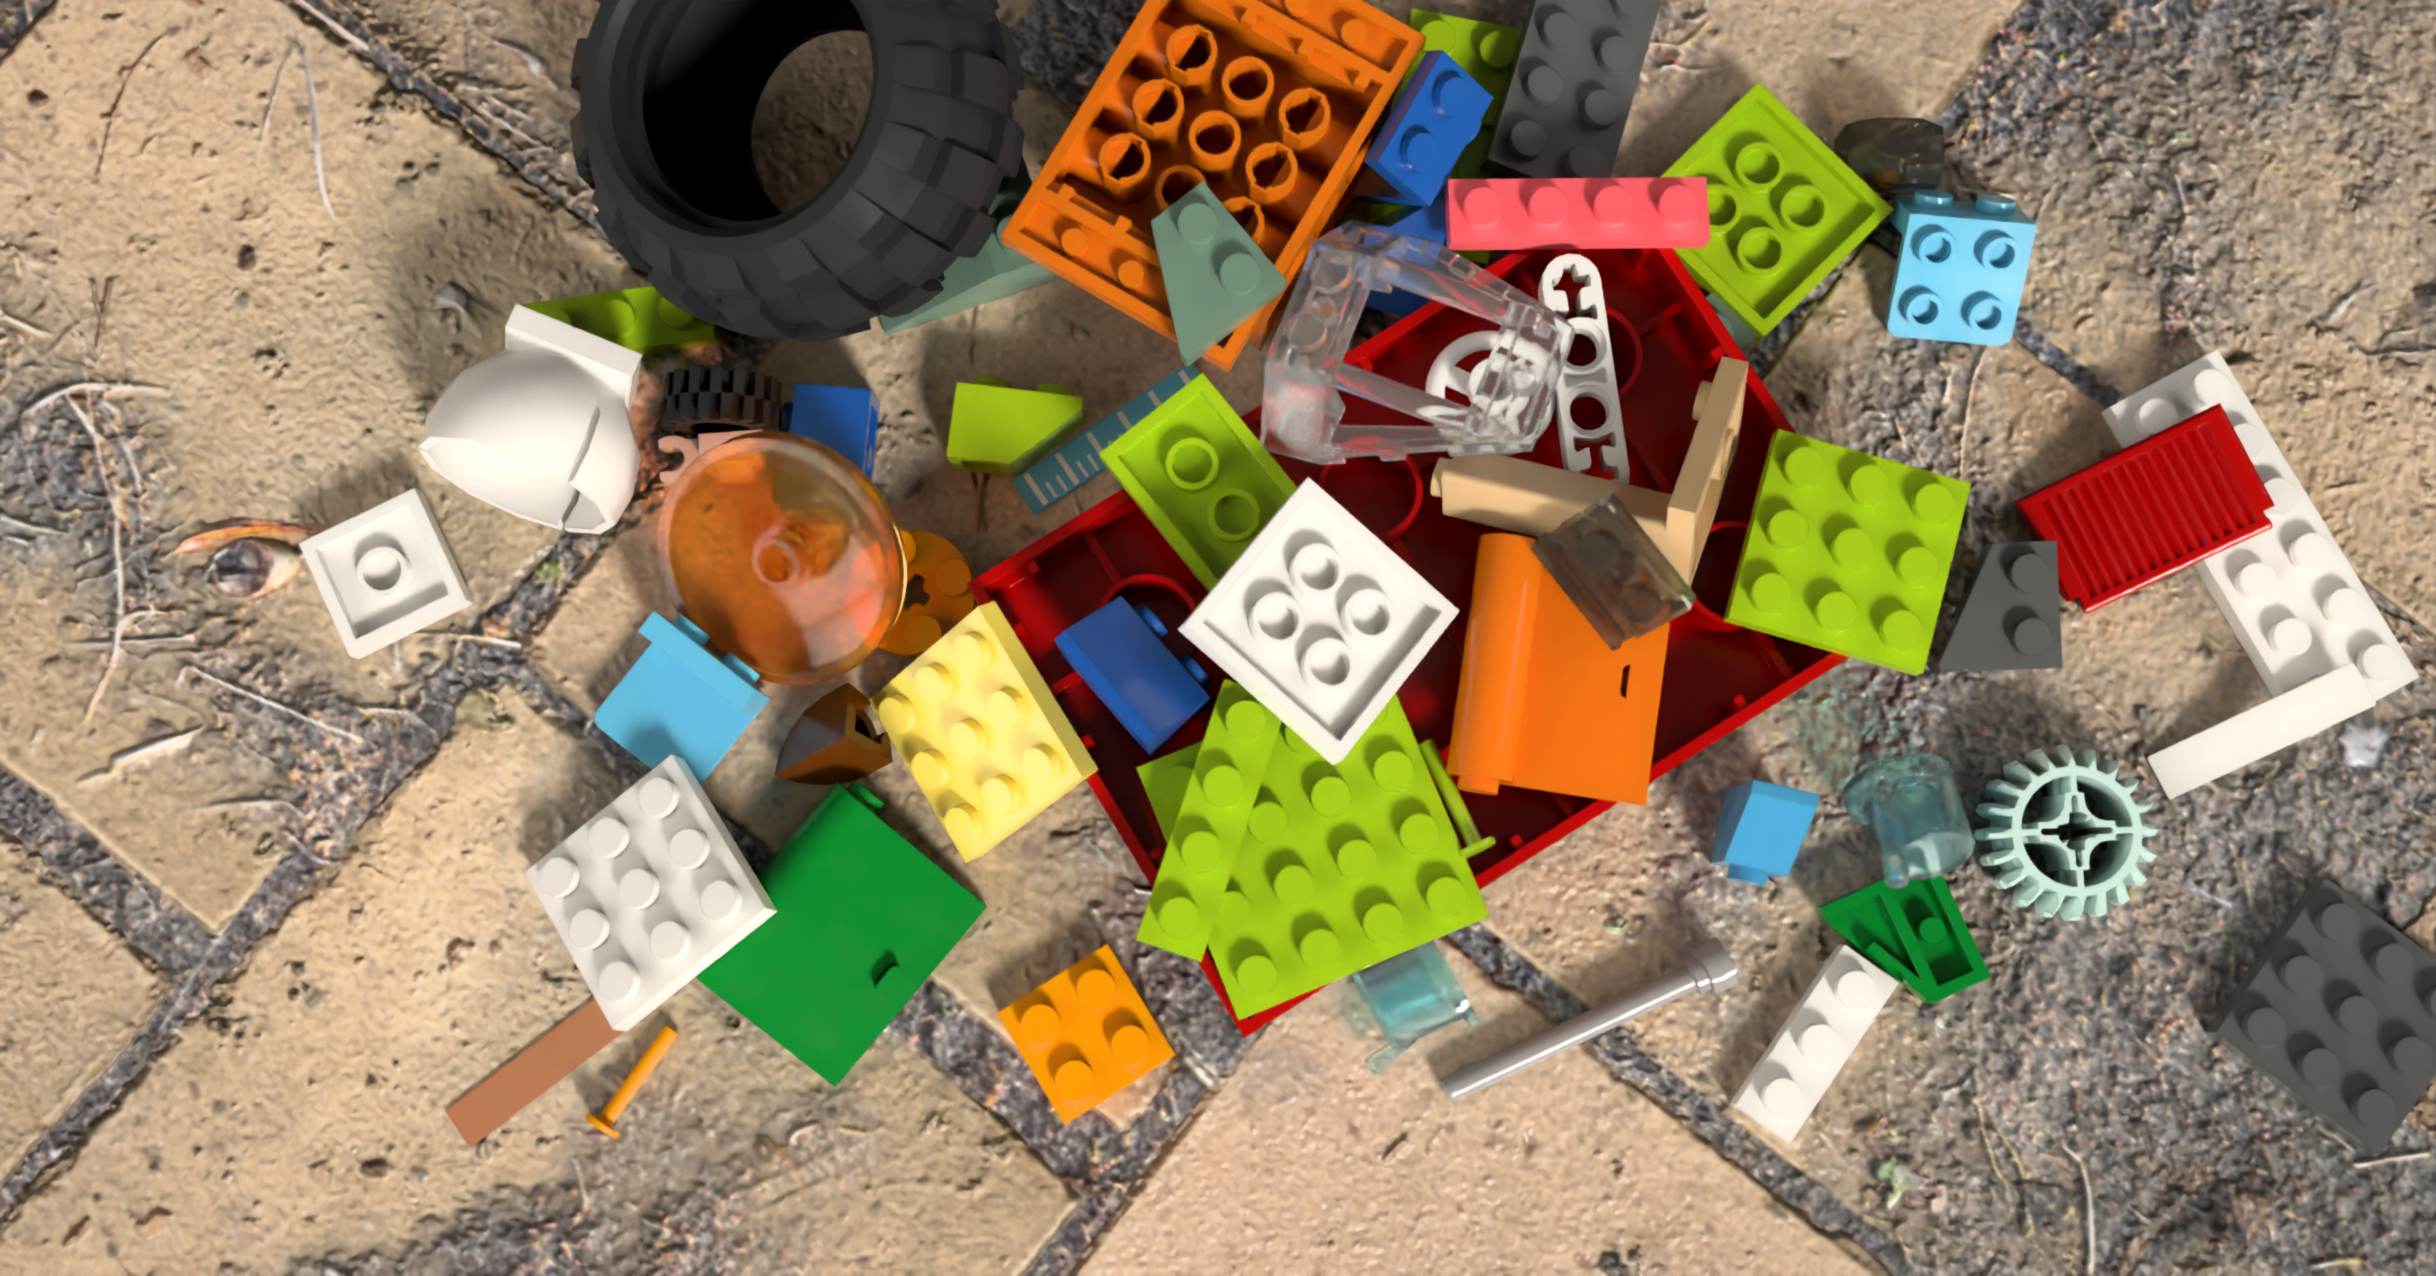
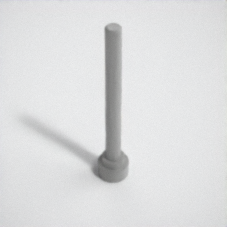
M1716 937L1691 948L1692 955L1682 959L1684 966L1442 1078L1440 1084L1448 1101L1454 1103L1694 990L1699 995L1711 991L1713 995H1717L1739 984L1736 970L1729 955Z

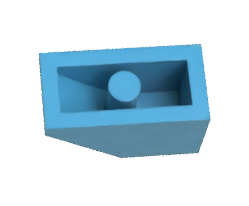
M1751 780L1724 789L1710 864L1728 868L1727 879L1754 886L1766 887L1767 877L1788 876L1817 809L1820 794L1758 780Z

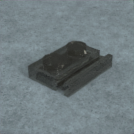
M1614 492L1563 521L1552 532L1548 534L1545 532L1538 536L1531 548V551L1612 651L1620 648L1624 641L1633 636L1637 639L1690 611L1697 597Z

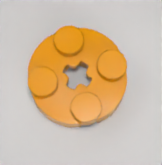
M892 530L886 533L881 540L866 549L857 561L849 582L848 607L862 633L877 647L899 657H919L976 609L977 601L966 583L974 579V575L963 554L945 538L921 530ZM915 578L924 579L923 590L930 596L925 606L914 603L909 611L902 609L900 605L903 597L897 592L899 586L903 582L911 584Z

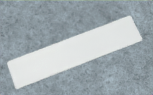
M2351 662L2148 756L2147 760L2167 797L2173 799L2374 707L2376 702L2356 665Z

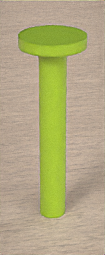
M1429 739L1419 744L1418 746L1467 846L1459 851L1461 858L1471 857L1496 844L1494 836L1481 839L1451 775L1446 774L1447 767L1434 740Z

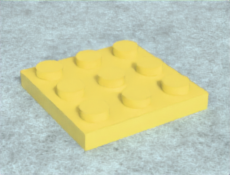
M995 601L974 609L869 699L870 706L965 863L984 855L1098 770L1095 762Z

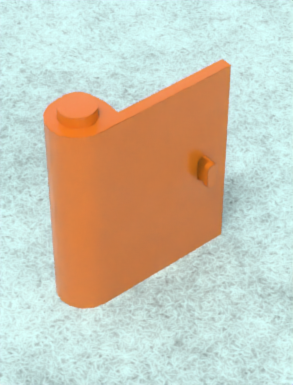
M1489 533L1480 536L1446 774L1459 777L1457 789L1479 794L1498 795L1499 784L1646 806L1674 596L1673 593L1660 591L1662 567L1546 550L1544 542L1520 535Z

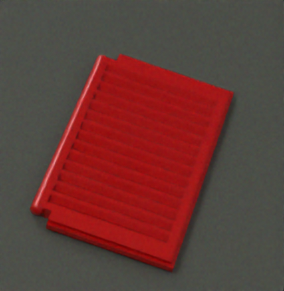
M2221 403L2014 501L2034 541L2057 540L2059 590L2066 602L2078 597L2081 602L2080 608L2085 614L2273 527L2272 522L2263 511L2275 506Z

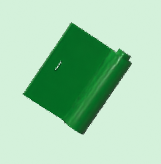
M856 779L848 788L837 781L756 875L778 912L696 976L707 988L834 1087L841 1082L987 908L985 903L889 826L878 814V811L885 803ZM891 963H895L894 965L889 967V969L884 973V975L879 979V981L874 986L875 981L888 967V965H890Z

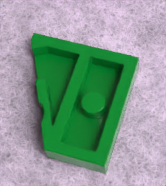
M1934 857L1922 859L1814 908L1820 919L1924 1003L1933 1004L1991 977Z

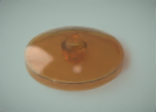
M759 431L743 434L716 445L694 459L677 477L666 496L661 510L657 535L658 559L665 588L677 613L683 614L711 636L704 646L721 660L731 652L761 675L758 678L760 680L784 685L817 684L832 680L857 667L883 643L895 626L903 606L907 585V560L902 535L893 512L875 484L861 469L838 451L821 442L793 433Z

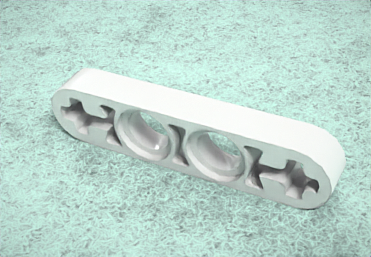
M1579 254L1561 255L1547 265L1539 282L1538 298L1548 365L1553 375L1555 387V414L1563 469L1586 474L1591 467L1590 449L1588 447L1577 452L1575 451L1574 444L1590 446L1609 439L1611 447L1602 445L1598 451L1600 469L1602 472L1613 473L1615 479L1611 481L1628 484L1630 469L1601 278L1597 267L1589 259ZM1562 273H1571L1573 282L1584 283L1585 287L1580 290L1576 298L1577 317L1558 324L1556 318L1565 319L1569 307L1565 291H1554L1553 287L1558 285ZM1591 313L1592 319L1580 316ZM1574 333L1589 337L1594 342L1597 350L1596 359L1591 364L1585 366H1574L1568 363L1560 350L1561 341L1566 336ZM1581 397H1592L1598 400L1604 406L1606 412L1605 423L1595 430H1584L1578 427L1570 416L1571 403Z

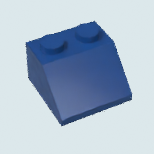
M1120 596L1064 630L1054 640L1067 662L1151 757L1211 705L1210 697L1204 689L1212 681L1187 652L1176 659L1160 641L1168 631L1143 602L1132 609L1124 598Z

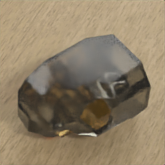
M1873 118L1846 124L1834 139L1833 152L1860 178H1863L1876 193L1914 195L1917 189L1935 190L1940 185L1945 165L1944 129L1942 126L1923 118Z

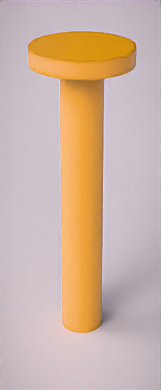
M665 1025L601 1114L597 1115L588 1111L584 1117L599 1130L617 1139L621 1132L613 1126L614 1122L679 1033Z

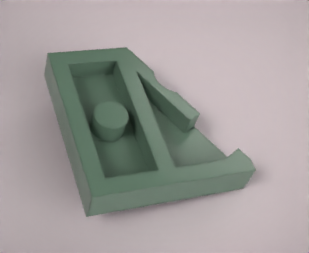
M1204 181L1151 221L1158 260L1160 261L1164 279V287L1177 337L1179 354L1182 362L1187 367L1287 289V280Z

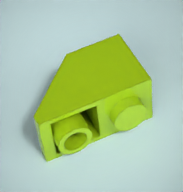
M977 376L974 378V384L957 382L946 457L954 470L1016 477L1085 424L1087 410L1083 397L1074 396V390L1070 387L1050 383L1038 384L1036 391L1011 388L1012 383L1010 381L992 376Z

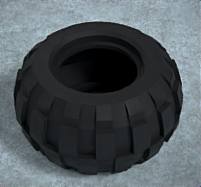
M596 0L600 3V6L593 20L588 38L577 39L570 80H572L571 87L580 93V111L570 120L573 154L578 175L594 190L592 200L599 210L594 216L615 248L632 268L645 271L648 274L647 280L661 296L682 311L700 320L762 339H798L805 342L830 340L870 330L869 319L880 314L890 318L909 314L942 292L944 288L940 283L945 280L943 272L959 256L975 258L999 222L998 219L989 214V210L997 195L1002 178L1010 179V177H1017L1025 133L1018 122L1013 120L1012 103L1018 99L1017 91L1024 90L1025 86L1017 46L1009 27L998 20L995 10L1000 8L997 0ZM837 31L866 32L872 54L873 84L866 119L859 138L839 172L824 189L804 204L783 213L771 201L763 189L752 157V124L760 96L779 64L802 44L821 35Z

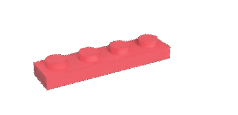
M1707 177L1448 179L1444 190L1447 250L1704 248L1710 240Z

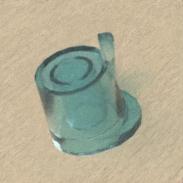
M1912 754L1887 758L1861 770L1844 787L1842 801L1850 817L1861 824L1868 825L1882 851L1884 880L1887 887L1901 889L1907 886L1909 880H1924L1938 877L1959 867L1973 854L1976 843L1953 770L1948 760L1932 754Z
M1435 940L1369 966L1352 975L1370 1012L1389 1042V1045L1375 1051L1365 1059L1364 1063L1373 1074L1381 1073L1387 1069L1419 1038L1461 1019H1464L1474 1029L1482 1025Z

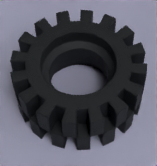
M690 366V370L684 368L674 369V372L666 373L664 429L668 432L674 431V434L679 436L691 435V439H698V434L762 429L770 439H773L780 434L782 383L773 376H765V373L758 371L746 373L745 369L736 367L733 370H723V366H711V369H704L701 366Z

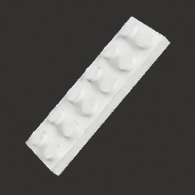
M2218 349L2101 412L2120 446L2124 449L2221 403L2275 506L2263 511L2266 517L2271 520L2273 527L2193 566L2273 698L2351 662L2356 665L2375 702L2419 678L2413 665ZM2321 730V731H2319V732H2317V733H2315V734H2313V735H2310V736H2308V737H2306V738H2311V737H2313L2314 735H2316V734L2322 732L2323 730Z

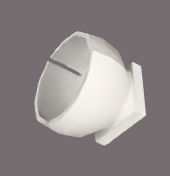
M515 304L505 326V350L462 371L450 382L427 415L418 450L434 471L468 494L508 513L559 530L564 528L568 532L602 534L616 525L632 499L641 461L629 412L636 398L642 354Z

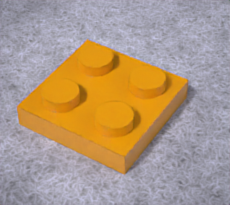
M1109 944L1099 948L997 1012L1064 1126L1176 1055Z

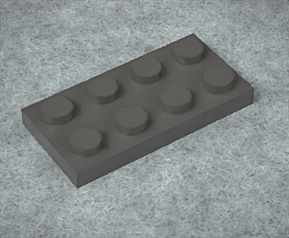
M1531 0L1479 169L1503 179L1610 178L1662 0Z

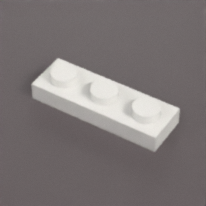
M1838 944L1730 1103L1780 1140L1790 1144L1899 982L1847 945Z

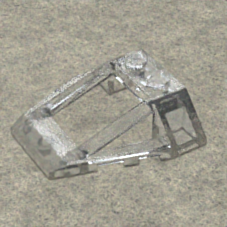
M1349 220L1313 242L1268 351L1265 364L1260 443L1268 452L1320 465L1346 464V458L1379 456L1381 461L1406 460V454L1448 451L1450 457L1532 452L1576 334L1574 326L1546 305L1440 243L1410 231ZM1395 286L1501 325L1470 408L1342 362L1371 290L1391 294ZM1337 389L1438 426L1339 425L1345 405Z

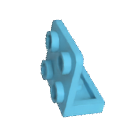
M1933 189L1915 190L1914 198L1893 196L1891 207L1894 210L1890 213L1889 221L1902 234L1885 318V326L1890 334L1896 337L2001 346L2010 341L2013 335L2037 224L2018 207H2015L2016 200L1999 195L1982 194L1977 196L1976 203L1953 201L1952 194Z
M653 611L638 630L639 633L652 643L596 711L594 721L599 729L650 769H654L671 754L685 759L699 784L702 785L771 698L754 685L761 676L758 672L731 652L721 660L704 646L711 636L683 614L679 613L671 621Z

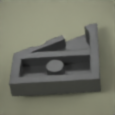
M2057 540L1984 544L1972 571L1973 582L1971 587L1962 594L1952 616L1956 620L1942 651L1936 652L1932 660V673L2062 668Z

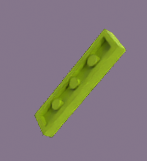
M1226 679L1223 681L1136 937L1137 941L1202 962L1282 723L1275 714L1238 683Z

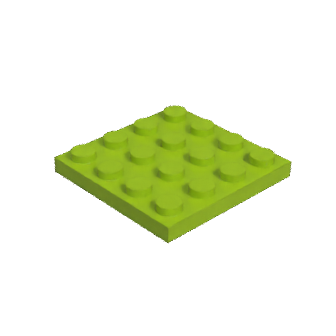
M1396 693L1345 758L1335 765L1328 762L1283 721L1281 723L1208 941V947L1238 1021L1490 917L1466 857L1461 858L1459 851L1462 850ZM1203 741L1136 768L1167 845Z

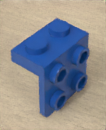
M1443 50L1427 51L1363 161L1368 165L1354 188V195L1363 203L1430 207L1434 199L1439 197L1445 190L1447 180L1450 179V172L1463 149L1478 134L1482 125L1481 118L1494 97Z

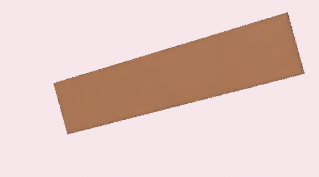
M594 998L446 1109L445 1112L471 1148L624 1031L611 1028Z

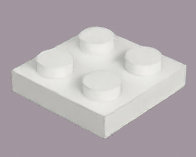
M416 488L408 490L298 543L348 655L353 658L361 659L474 604L423 492Z

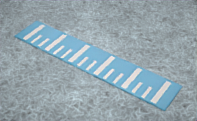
M1194 363L1188 367L1184 365L1013 478L1011 480L1034 515H1037L1106 469L1107 467L1100 460L1099 453L1201 374Z

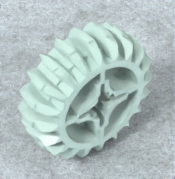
M2058 745L2050 748L2048 756L2041 749L2026 752L2024 764L2012 761L2003 766L2002 769L2007 781L1996 779L1989 781L1986 789L1997 803H1982L1975 810L1981 817L1991 820L1989 828L1978 829L1973 835L1976 840L1981 842L1991 840L1993 852L1984 853L1980 857L1979 862L1983 866L2000 865L2002 870L1995 876L1992 885L1997 889H2006L2016 884L2012 895V903L2018 907H2027L2034 902L2035 912L2039 917L2051 918L2059 911L2064 921L2080 920L2083 910L2090 917L2105 915L2107 912V901L2113 905H2120L2130 900L2124 884L2141 886L2147 880L2142 871L2135 865L2136 862H2152L2157 857L2150 848L2142 846V838L2155 836L2160 829L2152 824L2142 825L2139 814L2147 812L2153 803L2148 799L2133 801L2130 794L2136 789L2139 780L2129 776L2116 781L2119 761L2106 759L2096 765L2095 750L2083 748L2077 750L2072 755L2067 745ZM2047 783L2048 796L2041 798L2042 807L2038 818L2032 823L2022 824L2023 813L2028 801L2041 786ZM2077 787L2086 792L2096 802L2105 820L2098 819L2090 813L2085 803L2084 793L2077 792ZM2058 825H2070L2072 831L2085 830L2089 834L2072 837V840H2060L2059 835H2043L2041 831L2058 828ZM2100 842H2108L2106 853L2100 866L2084 881L2083 870L2090 869L2089 860L2093 848ZM2024 845L2033 846L2041 852L2045 859L2047 872L2053 873L2054 880L2044 875L2033 864Z

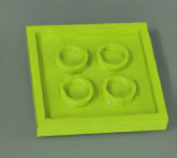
M1760 82L1747 92L1660 176L1707 177L1710 240L1704 248H1673V250L1695 283L1708 295L1712 292L1756 335L1754 340L1758 343L1894 210Z
M1776 430L1771 437L1723 621L1913 676L1924 673L1971 483L1785 430Z

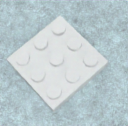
M1307 477L1189 615L1178 631L1328 762L1335 765L1345 758L1460 610L1313 480Z
M673 754L524 872L611 1028L620 1031H628L778 912L685 759Z

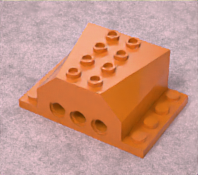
M1146 0L1002 232V242L1009 248L1178 344L1152 233L1151 221L1204 181L1287 280V289L1201 356L1229 373L1247 341L1258 351H1261L1317 258L1318 253L1323 248L1353 198L1354 188L1368 165L1363 160L1390 115L1392 100L1425 47L1427 36L1362 0Z

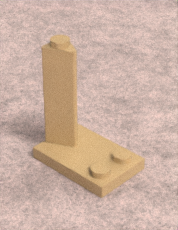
M1722 356L1713 382L1701 381L1692 416L1693 420L1699 422L1673 494L1499 454L1460 449L1452 459L1440 457L1437 461L1431 481V495L1442 498L1443 515L1662 567L1660 591L1687 597L1738 451L1749 362Z

